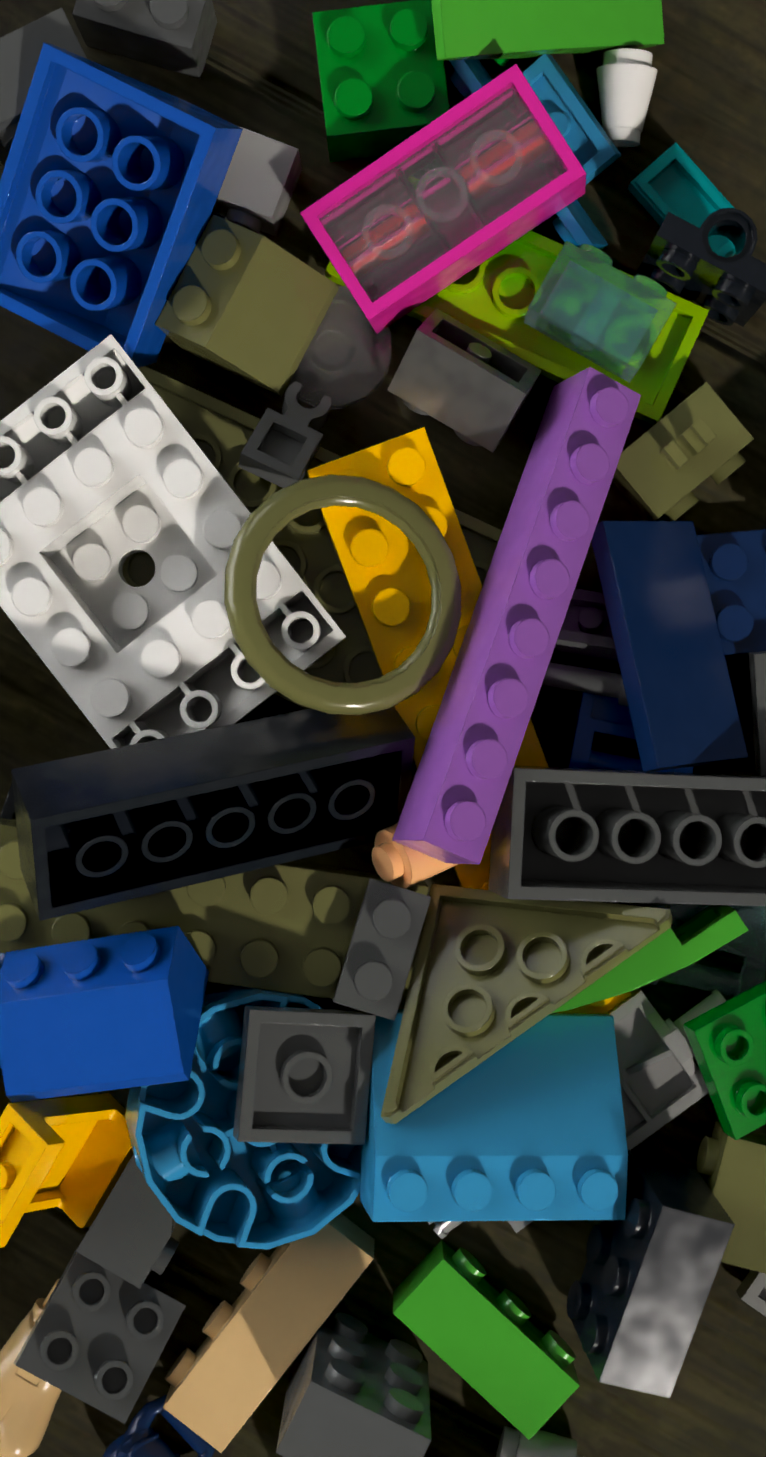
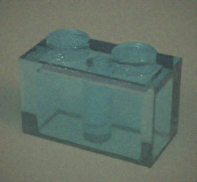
M566 241L531 301L524 323L630 383L640 369L677 303L666 298L667 291L656 281L643 275H635L634 278H631L612 267V259L600 249L589 244H581L580 247H577Z

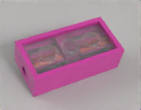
M515 64L310 205L300 214L369 323L378 334L584 195L586 172L518 65Z

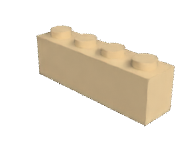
M340 1213L315 1235L278 1246L269 1258L260 1253L240 1280V1284L245 1287L244 1291L232 1306L225 1300L221 1302L202 1330L208 1337L195 1353L186 1348L168 1371L165 1380L171 1385L163 1408L222 1453L374 1259L375 1239Z

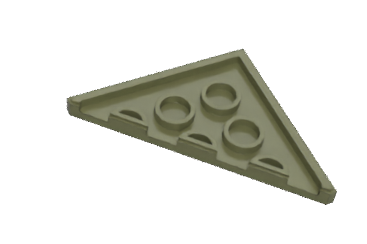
M431 884L429 893L431 900L419 938L381 1118L385 1123H398L670 929L672 925L671 910L591 901L506 899L490 890Z

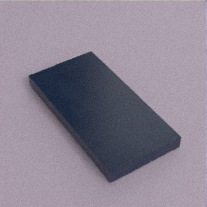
M601 521L597 524L591 541L643 772L728 763L747 758L748 753L693 521Z

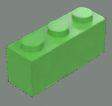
M441 1240L393 1291V1314L530 1440L579 1388L580 1384L573 1362L576 1355L557 1333L549 1330L544 1335L528 1320L531 1317L530 1311L514 1293L508 1289H504L499 1293L484 1279L487 1274L484 1267L470 1252L462 1247L455 1252Z

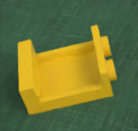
M110 1093L7 1104L0 1117V1248L6 1246L24 1213L58 1207L79 1228L92 1225L133 1155L125 1120L126 1109Z

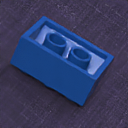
M179 925L6 952L0 971V1063L5 1093L12 1103L189 1081L209 970Z

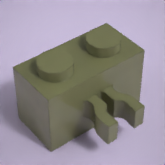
M706 382L622 451L612 482L644 521H656L662 515L668 521H675L699 501L692 490L710 476L718 485L746 462L739 451L754 440V438Z

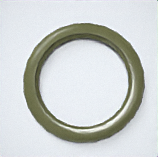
M330 474L299 480L273 493L249 515L233 541L226 565L224 603L232 635L245 659L271 688L299 705L327 714L362 715L391 708L417 694L439 672L454 646L461 619V583L454 556L441 531L416 503L392 487L364 477ZM330 506L358 507L382 516L397 526L415 545L426 566L431 585V613L425 634L415 651L398 668L379 678L358 683L331 682L310 675L291 663L273 644L262 624L257 604V575L263 554L275 535L290 521L314 509Z

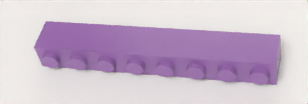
M592 367L586 368L553 387L392 841L445 863L477 865L481 863L641 395Z

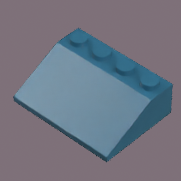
M397 1011L395 1021L376 1015L365 1145H362L360 1201L372 1222L625 1220L628 1150L614 1018L612 1015L549 1014L396 1124L385 1123L381 1118V1111L403 1011Z

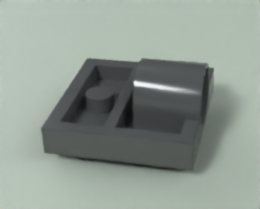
M75 1250L14 1364L125 1424L186 1305L146 1283H143L139 1289Z

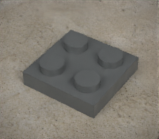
M245 1006L233 1130L235 1139L238 1142L365 1145L376 1015L364 1011Z

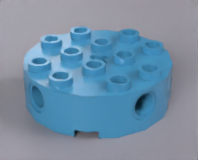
M234 985L205 993L189 1081L130 1088L125 1120L135 1163L143 1173L146 1183L176 1223L215 1242L234 1243L239 1248L268 1250L315 1235L355 1201L360 1192L362 1145L238 1142L235 1139L233 1130L245 1006L323 1008L299 994Z

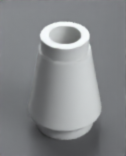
M632 48L608 50L604 52L603 65L596 69L602 128L616 147L640 145V135L643 131L658 72L656 68L652 67L653 54L646 50Z

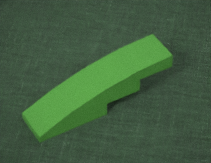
M431 0L437 61L519 59L544 54L590 53L603 49L649 48L664 44L662 0Z
M710 905L675 930L670 928L552 1013L568 1011L638 989L692 965L749 930L736 910L729 905Z

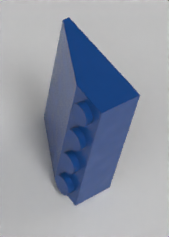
M44 42L0 179V306L87 351L93 349L112 334L138 368L156 363L166 334L155 323L209 222L243 129L183 99L51 43Z

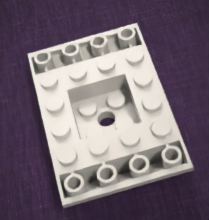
M112 334L0 421V607L110 749L236 724L277 692L263 680L245 659L232 635L224 603L225 569L233 541L251 513ZM272 541L263 554L257 575V604L262 624L273 644L291 663L305 670L344 640L346 636ZM137 552L148 553L155 563V573L152 580L140 587L129 585L124 579L122 571L125 560Z

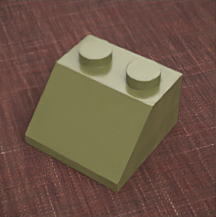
M212 214L155 325L185 352L283 396L339 288L334 282L265 236Z

